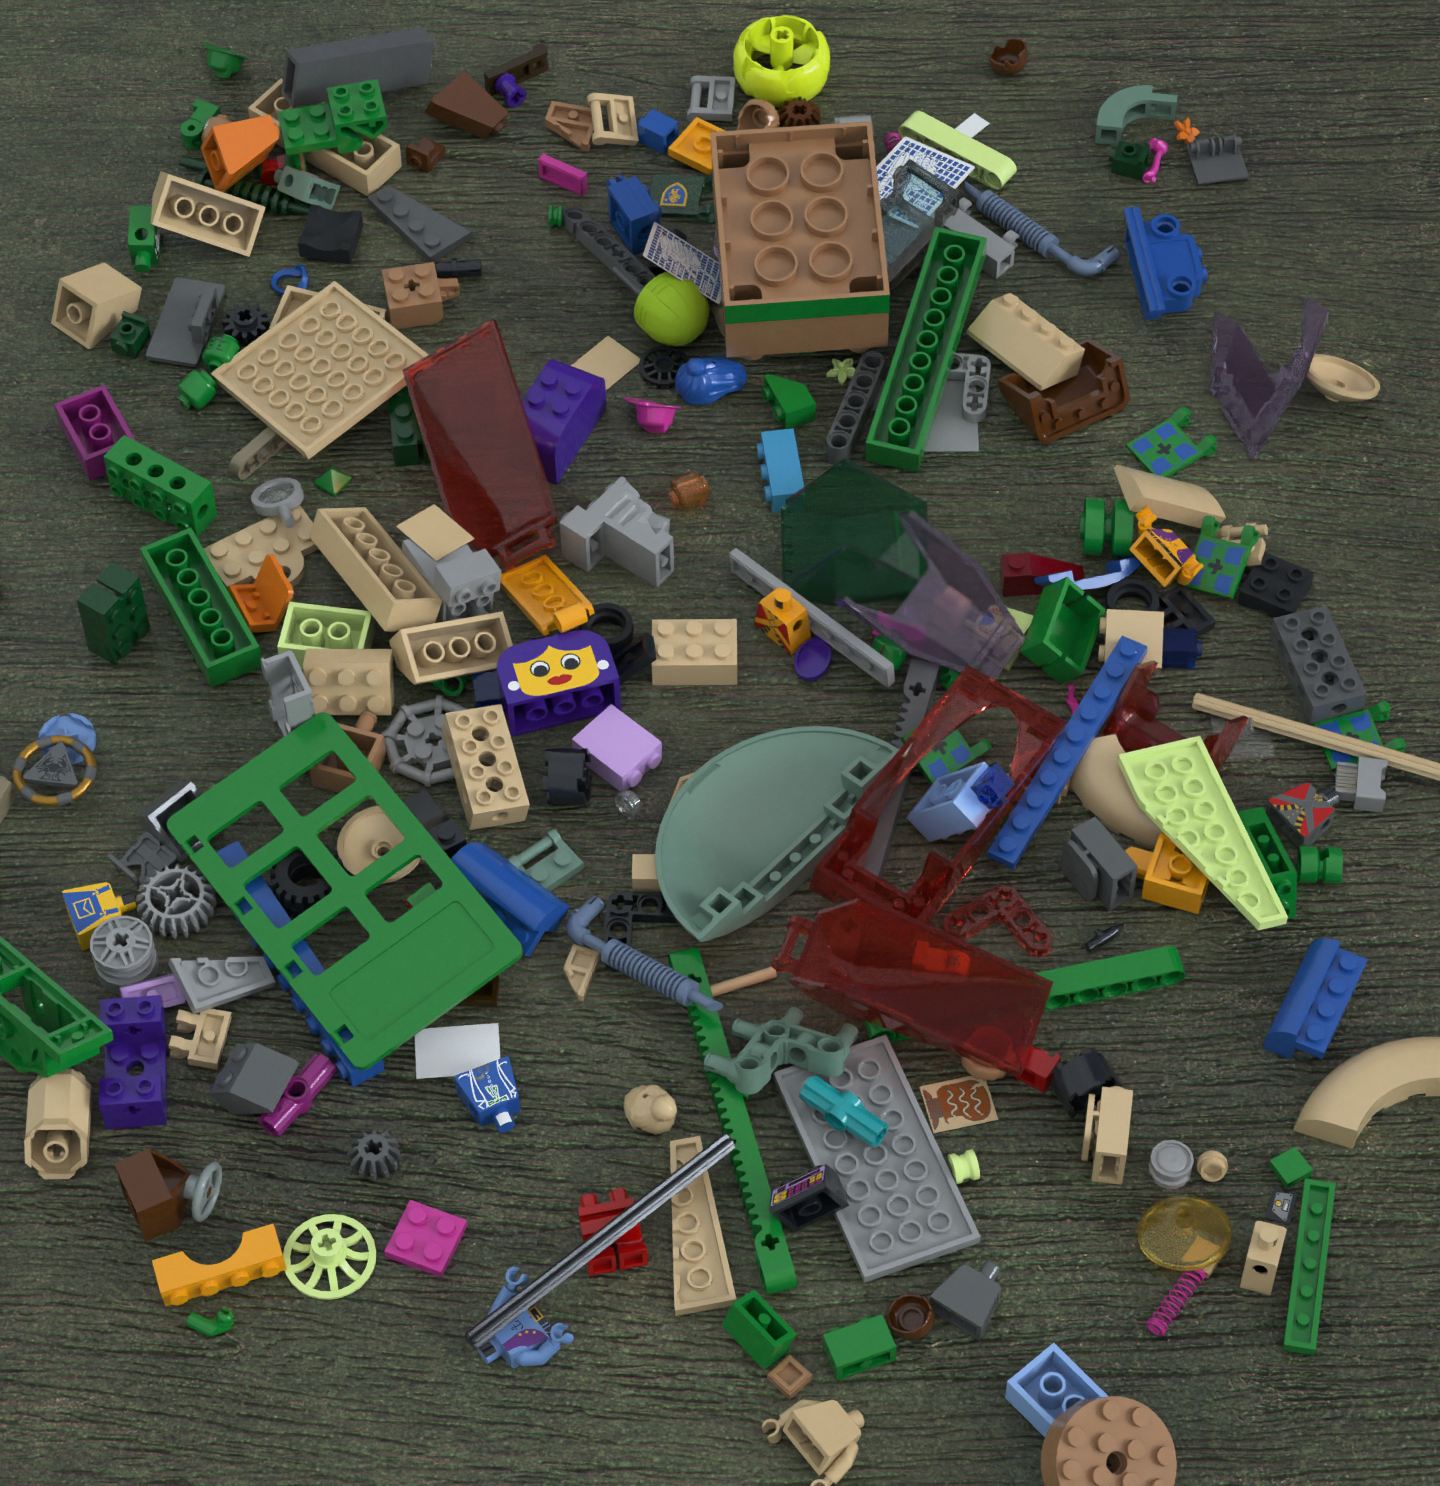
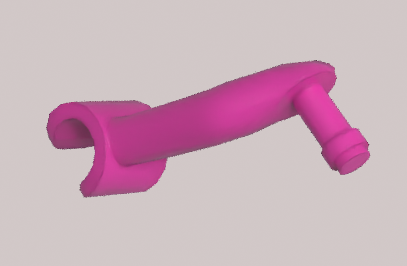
M1152 138L1149 141L1150 150L1155 153L1151 168L1142 177V180L1146 183L1156 182L1155 175L1158 173L1161 157L1168 150L1167 144L1157 138Z

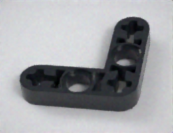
M618 891L611 894L607 900L604 941L607 943L611 939H617L631 947L633 922L680 923L676 920L668 906L666 907L667 912H663V904H666L662 893ZM651 902L655 903L658 909L649 913L645 912L642 906ZM618 903H624L623 910L617 909ZM633 903H637V911H633ZM617 926L624 927L627 930L623 936L619 937L612 935L610 931ZM604 963L606 968L610 971L620 972Z

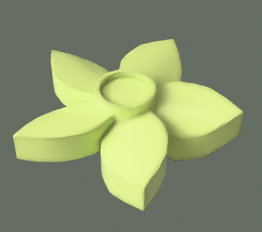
M853 358L845 359L843 362L832 359L834 369L828 371L826 377L838 376V382L843 386L847 378L852 379L856 370L853 368Z

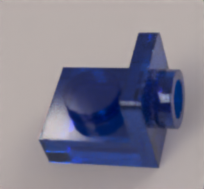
M996 762L990 764L970 788L983 805L988 809H992L1005 804L1007 801L1005 795L1015 783Z

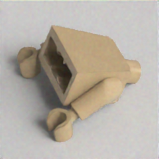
M803 1399L781 1413L779 1420L767 1419L763 1422V1433L768 1432L770 1429H776L775 1432L767 1437L769 1443L779 1442L783 1435L781 1429H783V1432L819 1476L822 1474L826 1475L824 1479L814 1480L810 1486H830L833 1482L837 1484L853 1465L859 1450L857 1442L861 1436L860 1428L864 1426V1418L860 1411L855 1409L846 1413L835 1400L821 1402Z

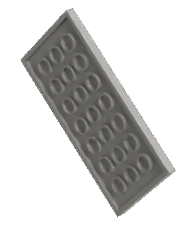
M887 1035L851 1046L850 1054L845 1060L844 1072L836 1077L816 1074L808 1071L807 1068L797 1065L773 1072L775 1084L812 1167L827 1164L838 1173L849 1206L833 1214L864 1283L980 1243L981 1236ZM816 1075L841 1093L843 1091L853 1093L861 1100L866 1110L889 1125V1130L883 1141L878 1146L872 1148L847 1130L840 1132L828 1124L822 1113L799 1098V1093L804 1083L810 1077Z

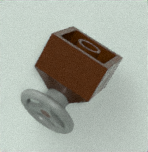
M148 1148L114 1163L122 1193L145 1242L179 1228L188 1199L192 1200V1217L197 1222L204 1221L210 1215L217 1201L222 1182V1168L218 1162L209 1163L201 1175L196 1176L190 1174L187 1169L171 1158Z

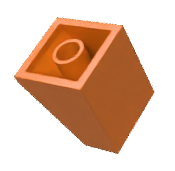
M271 114L217 125L211 128L201 146V150L215 190L225 192L267 159L280 136L278 125L273 123Z

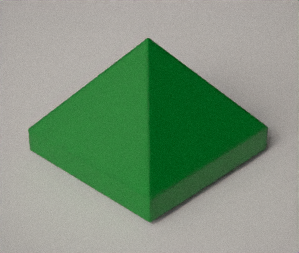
M330 465L313 483L335 497L352 481V477Z

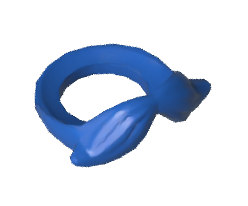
M297 264L295 267L277 271L271 278L273 290L283 295L285 290L280 289L276 285L278 280L284 277L302 276V278L295 287L307 289L308 276L306 268Z

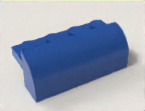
M471 842L465 845L451 859L521 943L524 956H531L545 931L556 932L570 908L569 905L483 842Z
M1319 938L1312 941L1265 1037L1263 1049L1290 1060L1296 1049L1323 1059L1368 959L1339 948L1341 941Z

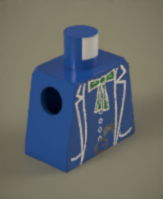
M508 1056L454 1076L457 1095L480 1126L495 1123L500 1133L508 1132L514 1128L515 1122L512 1115L520 1112V1102Z

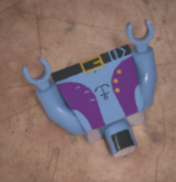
M511 1267L507 1270L506 1280L509 1284H504L488 1315L518 1293V1286H525L529 1282L528 1274H522L519 1280L516 1281V1274L520 1267ZM533 1304L489 1338V1341L477 1348L486 1364L502 1356L511 1368L544 1365L560 1349L561 1343L565 1345L571 1344L574 1337L570 1333H565L562 1336L563 1331L568 1328V1325L556 1323L551 1327Z

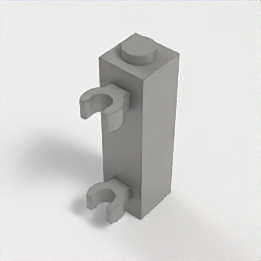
M963 197L954 206L945 200L926 220L927 232L933 235L935 227L987 238L986 258L982 270L995 279L1014 265V253L1018 247V244L1014 241L1019 237L1017 233L1009 230L1001 238L970 217L971 211L967 208L972 205V202Z

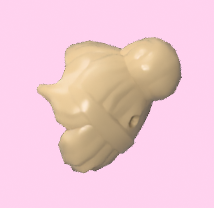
M640 1085L631 1089L625 1095L623 1107L625 1117L634 1130H637L638 1127L655 1135L671 1130L676 1118L677 1105L675 1100L658 1085Z

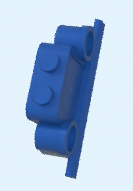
M1139 207L1125 208L1123 210L1126 220L1124 242L1144 319H1157L1165 313L1183 312L1190 309L1193 298L1201 294L1202 282H1207V269L1201 265V247H1196L1195 240L1191 235L1179 234L1180 222L1176 217L1169 214H1161L1153 218L1152 221L1143 222Z

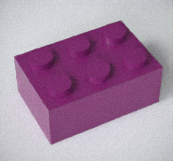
M105 384L54 404L59 426L89 481L107 474L103 456L123 435L135 440Z

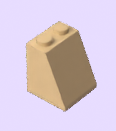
M101 263L60 278L51 324L87 349H91L116 328L122 319L121 314L123 311L133 314L138 310L142 287L106 263Z

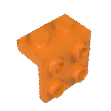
M274 554L266 555L253 584L229 585L227 588L252 633L277 631L294 594L293 587Z

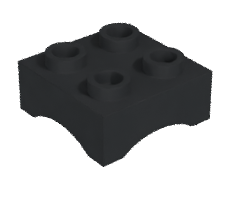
M311 204L305 229L298 241L300 257L351 264L363 229L362 212L354 210L350 212H336Z
M1264 552L1262 564L1253 567L1241 587L1238 604L1246 608L1262 610L1274 617L1295 613L1302 599L1312 586L1314 572Z

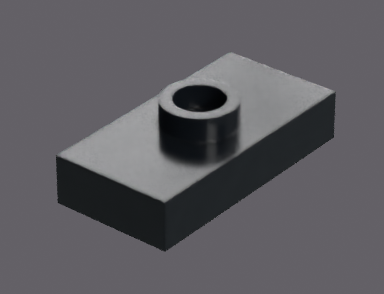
M644 633L612 656L619 675L620 685L656 660L654 636Z

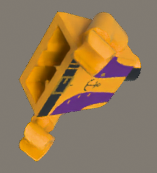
M1147 505L1135 514L1139 520L1137 529L1138 539L1129 550L1164 587L1176 579L1181 585L1189 584L1204 565L1195 559L1196 556L1190 550V547L1183 543L1172 530L1152 528V522L1157 517Z

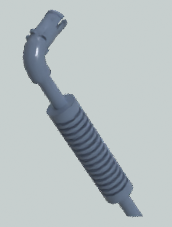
M964 180V193L977 201L975 206L979 212L1005 230H1012L1017 233L1019 240L1043 257L1055 256L1065 263L1067 269L1082 276L1100 275L1102 271H1106L1109 265L1119 260V251L1116 248L1112 250L1114 247L1112 245H1109L1101 253L1088 260H1083L1076 255H1070L1058 246V237L1031 220V218L1004 201L991 190H986L982 193Z
M591 896L581 907L574 909V912L570 913L566 927L569 937L580 946L587 945L600 952L603 963L677 1001L685 1007L694 1002L709 1011H718L723 1008V1004L699 992L700 986L698 982L617 939H611L606 943L591 935V931L586 929V927L590 924L591 920L605 910V905L599 897L596 899V896Z

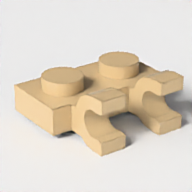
M208 1009L200 1012L199 1015L185 1010H178L176 1023H178L177 1032L191 1033L195 1030L193 1040L171 1035L169 1049H171L170 1058L182 1059L188 1056V1065L218 1070L232 1019L231 1012Z

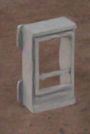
M292 650L266 659L260 658L262 672L265 680L269 682L271 699L268 700L270 715L273 722H277L283 737L315 716L312 691Z

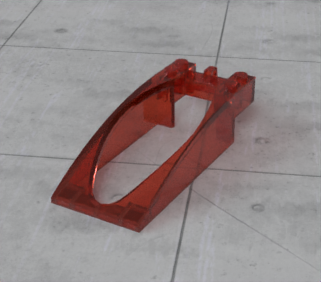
M967 665L854 805L846 830L815 867L809 889L832 903H835L840 898L858 909L857 915L866 920L870 916L887 927L885 931L887 936L911 949L998 831L1047 757L1067 722ZM997 706L1009 708L1015 715L1017 722V741L1006 782L1008 787L1002 793L1001 799L954 860L951 862L934 851L929 852L921 876L907 894L864 869L863 867L866 863L878 820L890 798L912 769L941 741L978 713Z

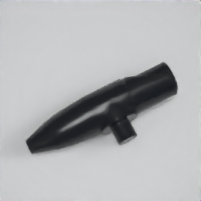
M1114 925L1101 931L1097 928L1094 931L1096 936L1085 943V948L1088 952H1092L1096 948L1103 946L1116 937L1124 928V925Z

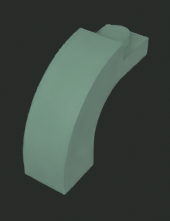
M1153 85L1132 86L1114 93L1103 103L1099 110L1095 143L1118 145L1119 141H1121L1124 127L1136 119L1153 118L1175 121L1178 95L1152 93Z

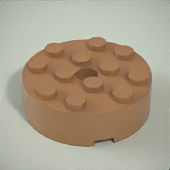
M1120 1396L1081 1400L1074 1403L1062 1415H1058L1045 1436L1041 1451V1473L1044 1486H1174L1177 1459L1171 1435L1157 1414L1136 1400ZM1107 1457L1109 1459V1463L1112 1464L1109 1468H1107L1106 1465Z

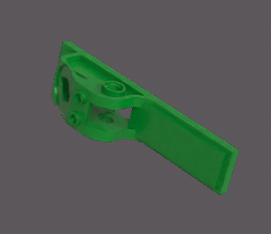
M0 936V1056L18 1072H35L39 1076L48 1078L100 1054V1047L113 1041L112 1030ZM20 987L26 1013L15 1004L7 1001L2 994Z

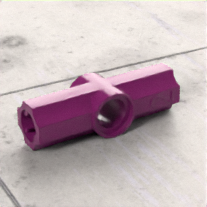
M315 1054L302 1070L291 1078L273 1113H263L258 1118L259 1124L273 1137H280L298 1115L310 1110L313 1103L312 1099L337 1072L336 1066L326 1056ZM297 1093L303 1094L299 1097H293V1095Z

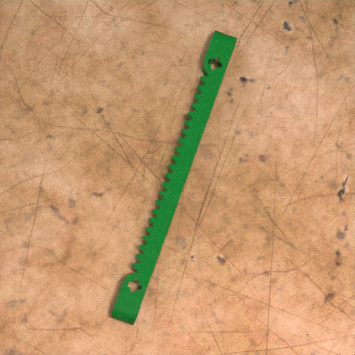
M698 947L668 953L669 967L698 982L700 986L699 992L714 999ZM694 1002L686 1006L688 1008V1020L691 1021V1030L694 1031V1040L697 1041V1051H700V1061H703V1071H705L704 1060L709 1052L731 1058L718 1012L709 1011ZM706 1071V1081H709V1091L712 1092V1102H715V1112H718L721 1132L728 1134L734 1141L735 1148L728 1154H730V1163L733 1164L736 1183L739 1185V1194L742 1196L743 1207H746V1217H749V1228H752V1238L755 1239V1262L766 1295L796 1289V1274L781 1222L771 1214L769 1209L771 1189L743 1095L737 1091L735 1084L731 1083L727 1077Z

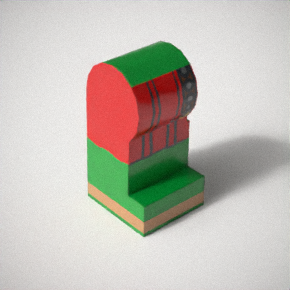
M299 153L287 156L268 155L267 159L258 165L261 182L267 186L278 185L274 181V174L277 169H284L285 166L307 172L305 154Z

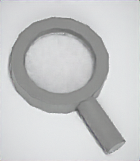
M273 479L261 484L254 490L251 495V502L254 510L259 515H280L286 527L290 528L295 525L291 511L299 506L304 499L302 486L296 479Z

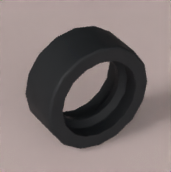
M1127 578L1120 580L1110 587L1106 595V611L1107 609L1119 610L1115 603L1125 597L1142 599L1148 605L1147 611L1159 610V595L1155 588L1140 579Z
M599 603L593 606L595 614L591 616L587 614L588 622L581 624L580 630L590 631L595 624L600 622H613L621 626L623 632L613 638H604L613 656L633 640L632 616L625 608L618 604Z

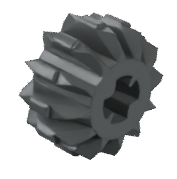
M374 1127L372 1134L368 1135L362 1130L360 1134L361 1139L353 1138L351 1142L352 1148L348 1151V1157L351 1160L352 1170L354 1172L359 1171V1176L362 1180L368 1175H371V1179L374 1182L378 1175H382L387 1179L389 1176L388 1170L397 1171V1161L401 1159V1151L398 1149L397 1139L390 1138V1133L387 1130L379 1135L378 1130Z

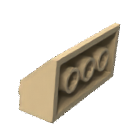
M160 171L152 196L151 224L250 257L266 207Z
M1012 293L991 300L966 332L967 335L1040 391L1077 376L1085 351L1072 338L1068 337L1056 328L1054 324L1048 322Z
M503 611L400 629L389 640L396 667L414 685L497 670L499 657L506 649L513 646Z

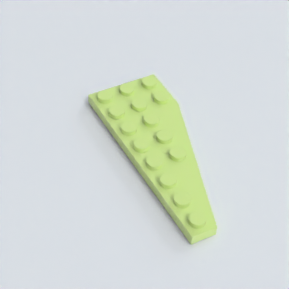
M1201 736L1118 754L1117 762L1138 807L1255 928L1263 930L1286 924L1288 916Z

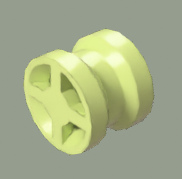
M973 1149L966 1150L962 1155L955 1153L948 1155L949 1170L956 1184H960L964 1179L968 1178L971 1180L980 1179L979 1164Z

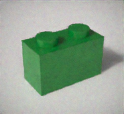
M755 1290L733 1302L721 1324L763 1370L787 1354L797 1335Z
M882 1314L875 1317H863L855 1324L846 1327L837 1326L823 1334L822 1349L836 1381L896 1361V1345Z

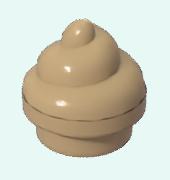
M1206 1151L1197 1159V1170L1203 1179L1210 1182L1219 1181L1228 1170V1161L1218 1151Z

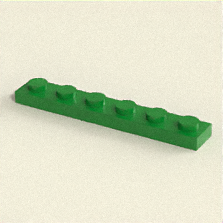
M1308 1178L1304 1180L1283 1350L1315 1355L1336 1183Z

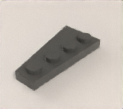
M389 185L367 197L368 205L428 262L437 261L472 239V232Z

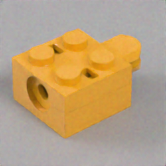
M1160 832L1154 852L1132 846L1125 850L1138 866L1136 878L1144 880L1142 899L1199 915L1210 880L1165 833Z

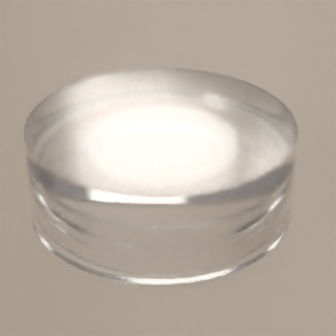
M625 789L614 798L617 809L628 819H634L643 810L640 799L630 790Z

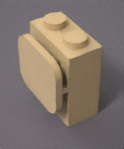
M1120 1086L1102 1087L1101 1099L1097 1102V1108L1094 1105L1095 1094L1089 1093L1081 1161L1088 1160V1153L1091 1150V1154L1094 1156L1091 1181L1122 1185L1127 1157L1133 1090H1127Z

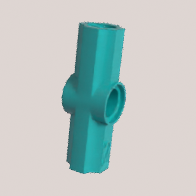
M816 1075L810 1077L804 1083L799 1093V1098L822 1113L830 1126L840 1132L847 1130L872 1148L878 1146L883 1141L889 1130V1125L866 1110L857 1096L849 1091L841 1093Z

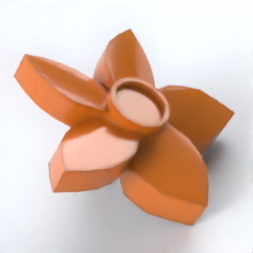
M1189 117L1183 121V124L1179 121L1174 122L1176 128L1180 131L1176 135L1177 140H1184L1186 145L1194 142L1195 136L1200 132L1197 128L1190 127Z

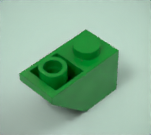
M771 374L764 375V387L761 388L762 396L766 403L770 402L774 418L777 422H781L785 429H792L816 421V403L805 384Z

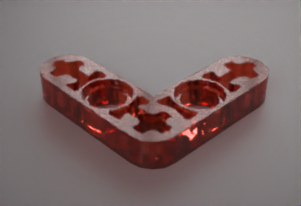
M1008 885L995 887L949 913L943 920V935L951 942L964 941L995 922L1002 920L1030 955L1043 957L1050 953L1052 948V935L1019 893ZM999 897H1002L1003 899L1010 898L1009 903H1007L1004 900L999 902ZM976 909H984L988 912V916L978 919L973 916L972 912ZM1017 916H1024L1030 922L1025 926H1019L1013 920ZM954 924L956 927L961 925V930L951 929V925ZM1034 937L1038 941L1044 940V945H1041L1040 943L1033 944Z

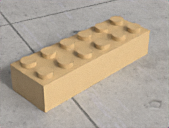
M281 78L248 107L249 119L271 114L273 123L278 125L280 132L276 144L285 149L277 111L293 109V107L281 94L283 82ZM361 134L363 146L358 151L339 154L337 147L304 153L307 162L366 196L372 195L402 167L400 145L381 134L374 140Z
M366 507L317 509L309 537L384 631L396 632L400 629L434 624L436 622L442 599Z

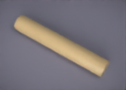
M771 966L710 985L713 997L776 978L777 973L775 967Z

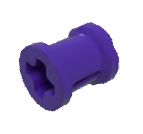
M506 73L495 81L494 89L505 97V102L510 107H516L525 100L527 94L522 87L515 83L514 76Z

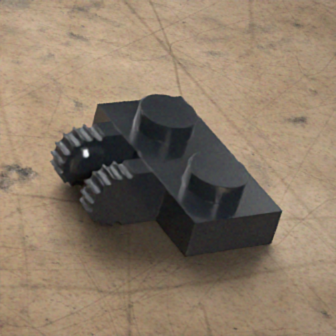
M1180 584L1159 596V605L1164 609L1161 611L1164 612V625L1171 618L1174 620L1173 623L1163 629V638L1165 640L1176 637L1182 630L1191 640H1194L1215 628L1216 621L1183 585Z

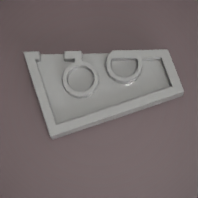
M263 956L228 957L226 960H209L208 957L188 961H181V958H170L168 962L193 1014L269 989L276 982Z

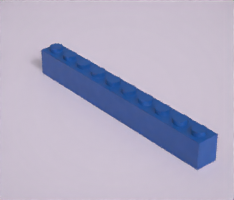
M239 841L216 851L230 868L235 867L249 857ZM261 875L246 885L245 889L275 927L281 928L292 921ZM246 900L237 905L243 914L252 909ZM235 916V918H236L238 924H239L241 927H244V926L241 924V922L239 921V919ZM248 933V937L252 945L254 946V948L257 949L259 945ZM304 939L294 946L293 950L312 974L319 975L325 971ZM262 954L269 969H275L277 972L276 978L281 989L284 992L288 990L292 995L291 1002L298 1013L303 1012L306 1016L305 1022L311 1034H318L322 1040L320 1041V1046L327 1057L332 1056L336 1061L334 1065L342 1080L347 1078L351 1086L355 1087L385 1071L383 1059L367 1070L356 1069L266 954ZM296 963L287 968L294 978L302 973ZM346 1027L338 1032L345 1043L354 1037Z

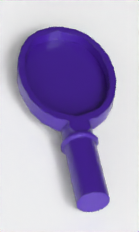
M815 634V638L805 641L799 647L795 655L794 666L797 675L801 679L815 681L827 672L832 660L830 645Z

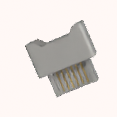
M1359 757L1357 764L1337 762L1334 790L1338 794L1339 800L1354 802L1353 809L1382 813L1386 793L1380 786L1381 781L1385 779L1388 760Z

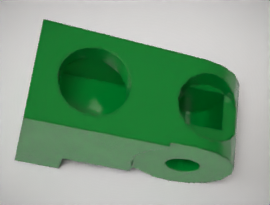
M198 98L192 105L194 113L190 120L182 123L180 127L183 145L189 150L201 148L203 144L201 136L206 120L221 114L219 106Z

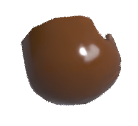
M1014 38L1008 39L1004 47L996 45L992 54L989 55L991 68L1002 75H1012L1024 69L1028 60L1026 43L1021 39Z
M914 1293L902 1294L892 1301L886 1313V1319L889 1328L895 1336L906 1341L919 1340L932 1329L934 1311L927 1298Z

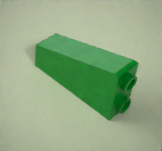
M1263 807L1238 811L1237 813L1284 907L1288 919L1296 918L1297 872Z

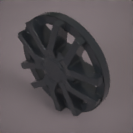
M668 345L656 346L647 350L639 362V370L643 381L656 385L658 389H661V386H669V389L672 388V385H675V379H672L671 376L676 377L677 370L683 365L679 362L683 359L684 363H687L688 357L682 350ZM660 351H668L664 356L660 353ZM674 353L677 354L675 358H671ZM654 354L657 358L654 359L651 355ZM662 377H667L668 381H661Z

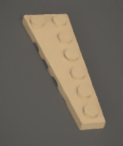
M700 1136L670 1141L671 1174L703 1150ZM706 1170L671 1197L675 1316L728 1307L737 1301L709 1173Z

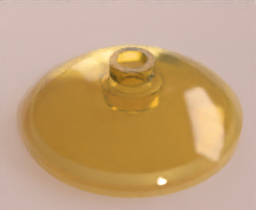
M1180 1195L1162 1199L1151 1205L1139 1220L1137 1235L1142 1251L1156 1264L1177 1271H1193L1208 1267L1225 1255L1231 1244L1232 1227L1225 1212L1213 1202L1201 1197Z

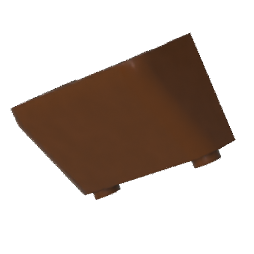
M1088 338L1078 343L1085 351L1077 376L1041 391L1034 385L1026 387L1024 378L1016 373L1008 374L997 380L1002 396L1033 436L1044 443H1049L1125 408L1129 401V389L1122 357Z

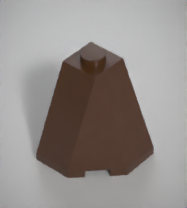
M465 71L461 72L438 93L425 110V113L433 118L484 139H487L492 133L497 135L506 126L504 120L509 113Z

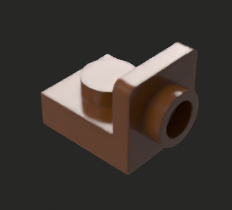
M425 137L416 146L409 143L405 147L407 164L427 173L446 154L445 146Z

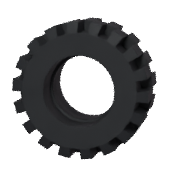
M324 844L344 869L342 859H339L338 853L335 850L330 851V846ZM300 850L293 851L272 866L270 870L273 894L288 916L292 914L293 919L332 891V888ZM305 877H318L322 879L312 886L303 887L296 885L299 880Z

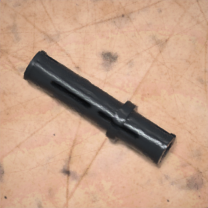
M453 258L447 262H434L437 278L452 277L458 279V277L482 276L481 259L457 261V258ZM402 263V266H401V267H403V266H409V265L422 264V263H411V264Z

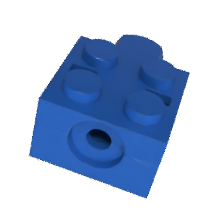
M621 174L616 176V180L610 178L606 181L609 222L628 251L635 256L644 252L653 223L656 222L661 225L660 216H662V210L657 201L654 202L650 197L648 187L645 184H641L637 176L625 179Z

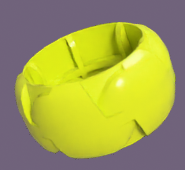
M792 15L761 18L742 31L733 52L734 75L745 94L753 96L755 99L769 101L775 107H783L785 101L792 102L794 97L797 100H802L805 97L806 101H809L823 89L830 71L829 46L823 33L816 31L814 26L805 19ZM769 54L770 64L773 69L764 68L754 60ZM793 63L804 65L796 69H789Z

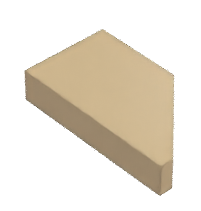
M573 944L564 964L563 973L578 1000L583 1002L600 962L601 953L591 948Z

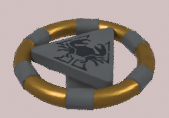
M64 735L47 736L32 742L17 756L12 769L13 783L20 795L31 803L49 807L62 806L77 800L89 790L95 780L97 763L93 752L79 739ZM65 746L76 751L85 760L86 769L79 785ZM53 747L23 775L26 763L34 753ZM25 783L47 785L52 791H61L65 788H73V790L56 796H44L35 792Z

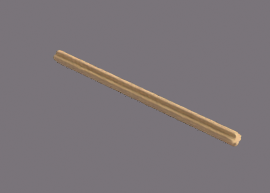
M1196 693L1192 701V708L1356 757L1388 760V766L1440 781V763L1201 693Z

